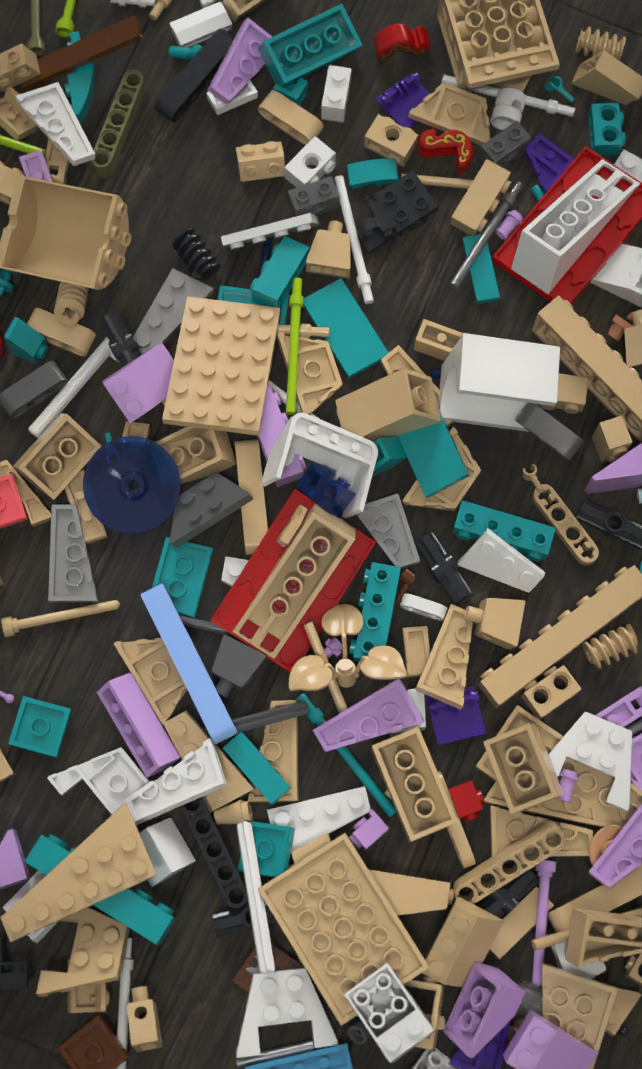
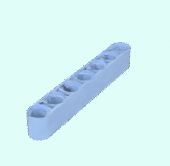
M163 583L141 593L140 595L214 744L216 745L237 734L238 732Z

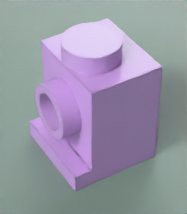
M373 809L368 812L370 817L368 820L363 817L353 826L356 831L353 832L349 839L358 849L363 847L364 850H367L389 830Z

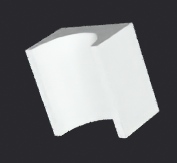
M463 333L441 366L438 408L443 419L452 422L529 432L517 423L515 419L527 403L556 405L560 347Z

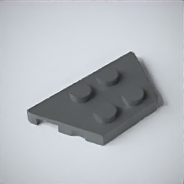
M217 472L213 473L176 497L170 537L171 545L175 548L179 547L252 501L253 497Z

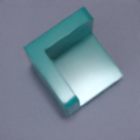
M300 77L297 84L292 83L284 88L275 84L273 90L300 106L308 94V81Z

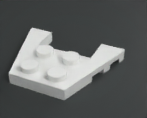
M584 712L548 754L556 776L558 778L565 758L611 776L614 780L605 803L628 811L632 731Z
M122 748L115 749L48 777L49 781L62 796L80 781L84 780L112 815L126 803L125 800L149 783V780Z
M305 967L278 970L268 974L253 973L236 1050L237 1058L260 1055L258 1027L311 1020L314 1048L338 1045L336 1036Z

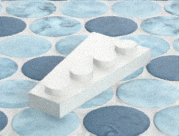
M364 786L269 809L267 812L270 824L295 828L291 852L319 837L330 834L340 827L368 814L371 808Z

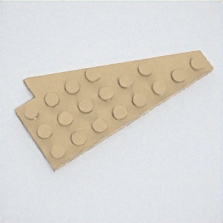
M518 705L496 735L499 736L529 723L537 724L548 754L564 737ZM485 751L475 768L496 782L484 798V801L488 804L508 808L488 753ZM565 758L560 773H562L563 769L577 772V778H579V781L575 782L571 803L554 799L525 811L602 828L609 825L624 827L642 804V790L630 782L628 811L621 810L605 803L614 780L613 777Z

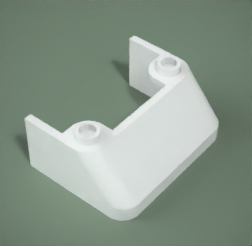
M297 413L292 416L270 450L261 485L267 486L281 479L283 468L290 465L294 455L297 454L336 470L334 485L337 490L348 495L342 517L349 518L363 512L378 456V449L375 443L306 413Z

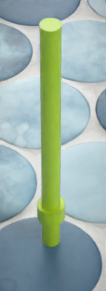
M293 278L292 295L289 298L291 323L286 414L294 415L296 411L300 314L304 297L301 295V278Z

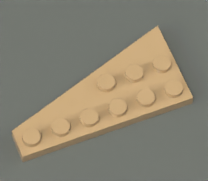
M127 803L120 807L0 917L10 942H14L157 876Z

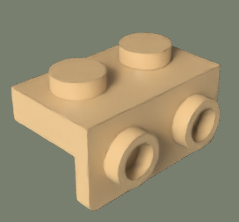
M12 87L6 88L4 98L0 99V126L15 140L19 141L36 132L38 126L16 102L15 96L20 94Z
M269 141L265 144H247L242 147H236L240 180L242 182L285 176V160L281 142Z
M106 983L89 987L81 986L68 991V1013L106 1012V1006L109 1004V993L106 990Z

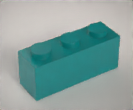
M284 236L280 244L276 243L271 259L264 262L260 277L255 278L251 284L252 302L261 306L280 308L292 289L293 278H298L306 266L310 247Z

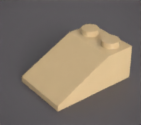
M185 427L150 444L163 488L204 478L237 464L226 431Z

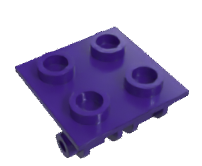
M417 72L414 74L410 73L376 98L378 103L394 121L402 127L410 128L418 122L408 118L410 110L416 108L429 95L426 89L419 83L421 77Z
M474 685L464 688V704L461 710L430 696L426 697L438 745L486 734L478 704L479 696L474 689Z

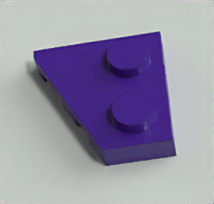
M540 133L527 146L524 152L544 193L551 188L574 160Z
M506 1024L473 1058L468 1057L459 1048L449 1060L448 1065L463 1069H501L510 1025Z

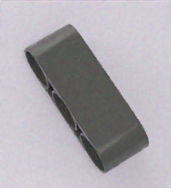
M55 361L47 362L1 392L0 404L9 417L15 419L61 390L68 383V379Z
M527 403L515 419L517 423L569 461L585 442L534 403Z

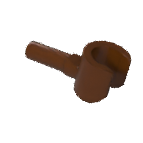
M406 569L399 577L404 582L395 599V602L399 604L403 594L415 582V575L409 569Z

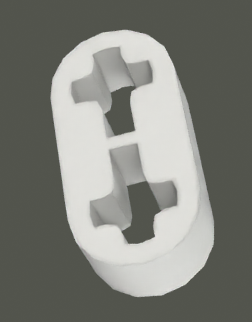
M403 594L400 607L407 611L438 621H444L447 613V607L411 594Z

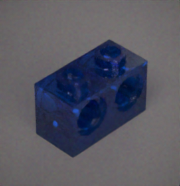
M311 463L296 487L328 513L340 517L356 493L349 488L351 484L340 476L338 479L334 477L335 471L325 464H322L320 467Z

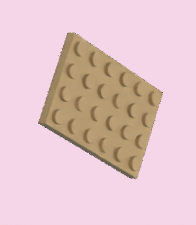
M187 297L162 417L163 424L259 436L280 318V308Z
M346 833L258 888V891L340 1025L358 1015L344 994L385 964H389L403 985L430 968Z

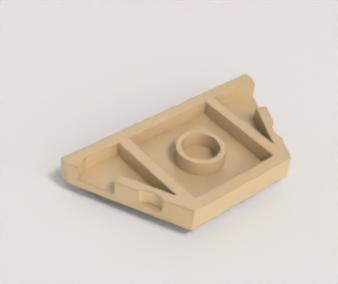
M445 82L439 85L432 94L425 97L416 108H412L408 115V118L444 132L452 129L462 131L469 137L471 142L480 146L491 139L489 134V117L486 113V98Z
M278 332L276 338L288 371L290 336H286L284 332ZM299 336L296 399L301 413L310 415L342 387V381L329 342L318 339L311 340L308 337Z
M452 427L450 434L470 476L430 498L425 497L418 480H416L402 500L404 505L455 511L480 474L481 469L471 457L467 446L461 441L456 428Z
M162 638L115 642L116 649L160 722L164 725L163 723L169 720L185 695L187 688Z

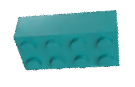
M340 4L263 41L258 51L275 84L284 88L298 81L300 77H307L356 53L362 47V43L343 5Z

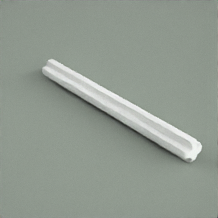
M107 337L29 427L28 430L33 436L37 438L41 436L111 354Z
M242 822L237 824V833L260 973L268 974L274 972L275 966L264 899L258 891V888L261 887L252 825L249 822Z

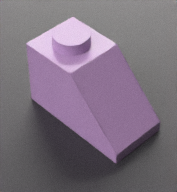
M14 829L7 831L0 844L1 890L31 879L27 864L24 862L25 857L17 831Z

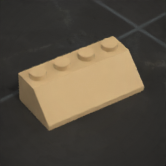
M419 727L371 746L372 754L409 843L458 822Z

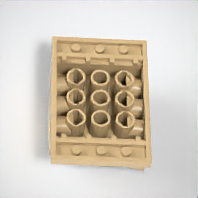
M438 0L437 18L458 88L466 90L468 88L559 69L560 64L540 0Z

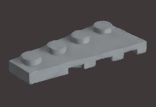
M172 268L133 336L139 348V354L142 355L160 342L164 345L169 340V336L177 328L181 327L187 297L206 299L214 293V288Z
M52 505L49 602H99L77 505Z

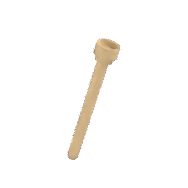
M117 600L20 620L11 616L1 618L2 628L5 637L15 636V633L20 632V629L116 610L120 607V603Z

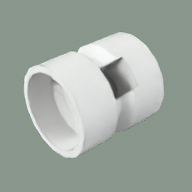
M513 88L500 89L496 97V107L493 109L491 124L503 131L516 121L520 123L521 113L526 101L525 94Z

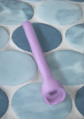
M544 860L535 866L537 876H540L535 939L546 936L550 878L553 877V873L556 871V862ZM545 948L534 950L532 983L536 987L542 985L541 963H544Z

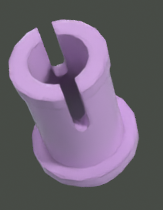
M515 210L507 212V217L494 231L502 240H506L510 233L522 223L523 217Z
M563 769L562 773H559L561 777L560 786L564 796L556 799L571 803L575 782L579 781L577 772Z

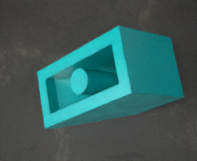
M15 317L4 336L8 347L13 355L37 365L40 359L43 360L48 352L46 339L24 321Z
M398 436L382 437L374 442L378 449V456L372 476L393 468L407 458Z

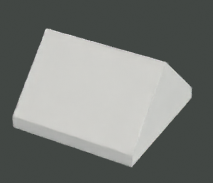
M171 817L146 828L140 833L157 873V876L148 879L152 888L196 862Z

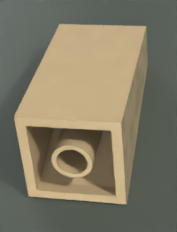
M404 368L335 400L341 428L372 442L382 437L398 436L441 422L432 378Z

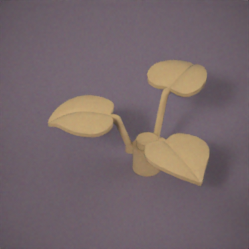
M342 604L331 608L323 615L322 628L331 636L342 635L343 659L336 664L335 670L330 663L324 664L320 656L310 655L301 658L295 663L290 672L289 689L290 691L320 690L327 687L331 683L332 678L337 679V683L341 687H351L356 683L360 669L367 677L384 680L407 677V672L401 655L395 648L390 646L372 648L368 656H362L355 668V664L347 656L346 634L357 635L360 633L363 627V617L354 606Z

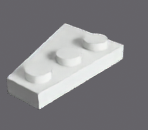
M488 528L457 563L458 566L528 593L545 575L542 569Z

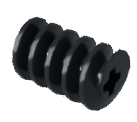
M194 228L187 229L176 236L172 246L177 251L178 256L182 258L183 263L187 265L188 270L192 272L194 279H207L216 273L221 265L220 263H214L216 260L215 256H209L211 253L209 248L203 249L206 246L205 241L198 242L201 239V235H193Z

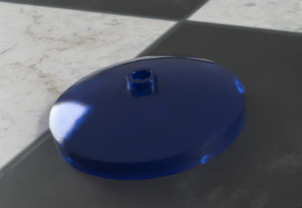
M137 436L117 438L100 447L89 460L83 478L84 497L92 514L108 528L123 533H142L162 524L174 511L181 491L179 470L171 455L156 442ZM131 481H135L138 484V487L134 490L129 488Z

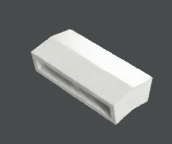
M218 2L170 22V27L179 47L189 48L194 44L210 39L220 28L225 31L232 30V22L222 3Z

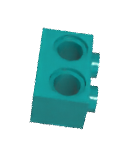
M619 103L591 104L588 113L591 150L600 156L619 155L622 146H625L626 142L625 132H621L624 114L620 112ZM603 117H607L611 121H606L603 119ZM604 138H610L612 142H608Z

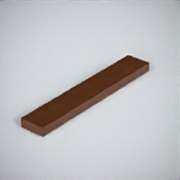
M135 15L37 59L40 75L20 83L21 88L24 91H28L143 39L139 19Z

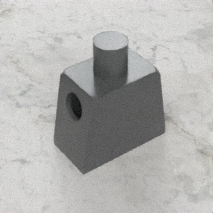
M224 634L211 671L212 676L219 679L216 686L219 696L227 698L232 687L244 691L267 660L266 655Z

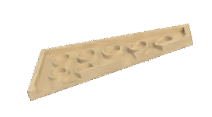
M541 963L542 1017L599 1052L617 994V987ZM595 1058V1060L593 1061V1063H592V1065L590 1066L589 1069H593V1068H594L596 1058Z

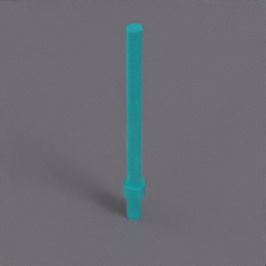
M305 693L297 698L298 702H306L308 707L307 717L312 724L316 723L317 726H320L327 722L323 717L324 713L319 707L316 708ZM346 746L337 748L338 753L389 817L395 814V807Z

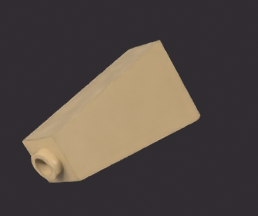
M369 870L397 916L447 909V904L452 905L454 889H450V883Z

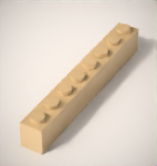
M635 565L629 569L626 567L620 569L614 574L615 580L611 583L603 582L595 589L597 593L590 598L586 595L576 603L577 609L573 612H570L569 609L557 618L559 620L557 624L553 627L550 624L545 626L538 632L540 637L534 641L528 639L519 646L521 651L515 656L511 653L500 661L501 666L495 671L490 668L480 676L482 681H480L478 686L496 709L642 598V574Z

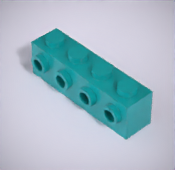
M462 500L452 533L457 534L456 537L459 539L470 541L471 539L477 540L488 528L518 552L527 555L528 559L539 562L546 560L556 528Z
M372 562L371 569L366 568L363 583L368 585L366 593L361 592L359 606L363 607V627L360 633H358L357 640L352 639L349 654H354V662H359L362 656H368L372 648L386 646L401 567Z

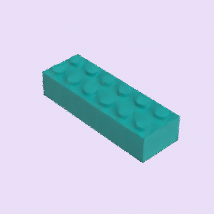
M52 834L48 838L41 835L24 862L47 875L75 849L72 847L68 851L65 849L67 843ZM138 888L135 892L130 889L124 890L94 904L100 910L160 946L177 919L172 916L174 910L160 902L157 906L150 902L153 897Z

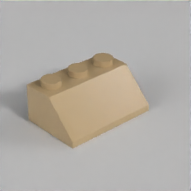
M60 413L13 467L31 484L54 500L102 446L68 414Z
M458 896L425 959L430 968L422 973L443 985L463 987L474 962L483 963L504 920Z

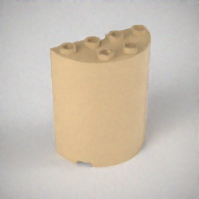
M17 175L8 210L9 224L3 229L0 241V268L96 290L107 287L114 280L119 270L123 269L126 249L131 242L127 205L115 194Z

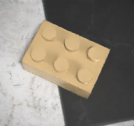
M529 723L483 742L511 814L523 812L564 796L537 724Z

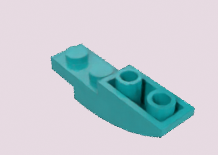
M79 31L70 33L71 42H67V45L81 40ZM94 61L72 70V74H67L69 83L65 84L67 98L71 97L72 104L70 106L80 125L84 122L93 99L95 87Z

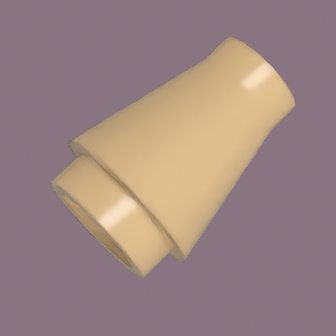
M241 799L221 809L214 810L216 824H238L252 821L253 814L250 802H243Z

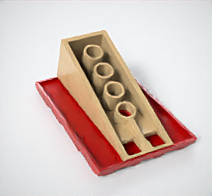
M295 488L210 621L291 672L295 663L305 657L311 647L303 625L313 622L317 634L320 633L323 615L338 604L376 543V540ZM302 505L308 509L289 544L283 547L276 540L297 507Z

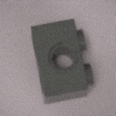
M516 121L481 145L478 159L483 164L488 159L503 168L525 152V149L530 144L531 136Z
M332 176L289 190L288 204L294 217L308 213L317 216L338 209L340 196Z

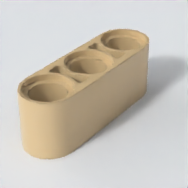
M272 90L258 107V112L266 120L304 145H307L324 129L323 123L317 117L277 91Z
M34 308L27 322L30 327L45 337L46 342L83 357L87 355L96 337L92 330L77 323L72 326L64 325L55 318L54 314L40 308Z

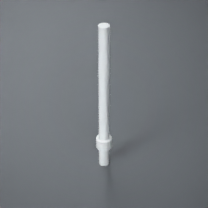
M443 76L442 83L445 82L458 87L455 77ZM484 85L466 90L497 97L500 89ZM526 96L525 105L546 110V113L553 115L555 113L571 117L574 115L575 108L558 104V101L551 99L546 101Z
M339 175L334 179L340 196L339 200L347 233L350 235V245L358 274L356 280L358 287L362 290L364 303L371 304L374 302L370 288L372 282L370 275L366 271L344 178L342 175Z
M127 938L119 988L117 1039L126 1051L128 1038L127 1004L129 1003L131 970L134 967V959H131L132 938ZM126 1061L117 1069H126Z

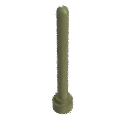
M31 0V38L27 42V48L34 52L36 57H41L45 54V43L40 38V0Z

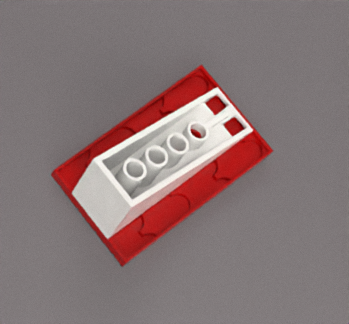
M585 146L524 218L522 223L519 224L493 255L492 262L517 280L519 279L520 282L549 302L559 295L563 300H567L572 305L642 221V183Z

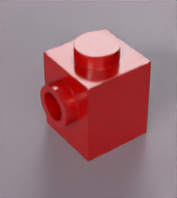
M472 781L448 789L459 819L464 818V821L468 822L479 817L478 812L483 810L482 805L485 804L481 791H476Z

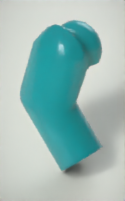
M194 44L192 48L171 46L169 48V56L192 60L202 46L199 44Z

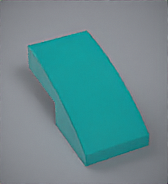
M395 158L367 160L347 165L349 183L352 189L374 183L379 187L399 179Z

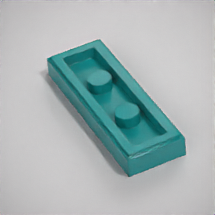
M481 234L462 238L466 257ZM486 243L469 270L476 304L498 301L500 299L488 243Z
M242 731L223 747L225 752L271 805L275 804L291 789L288 783Z

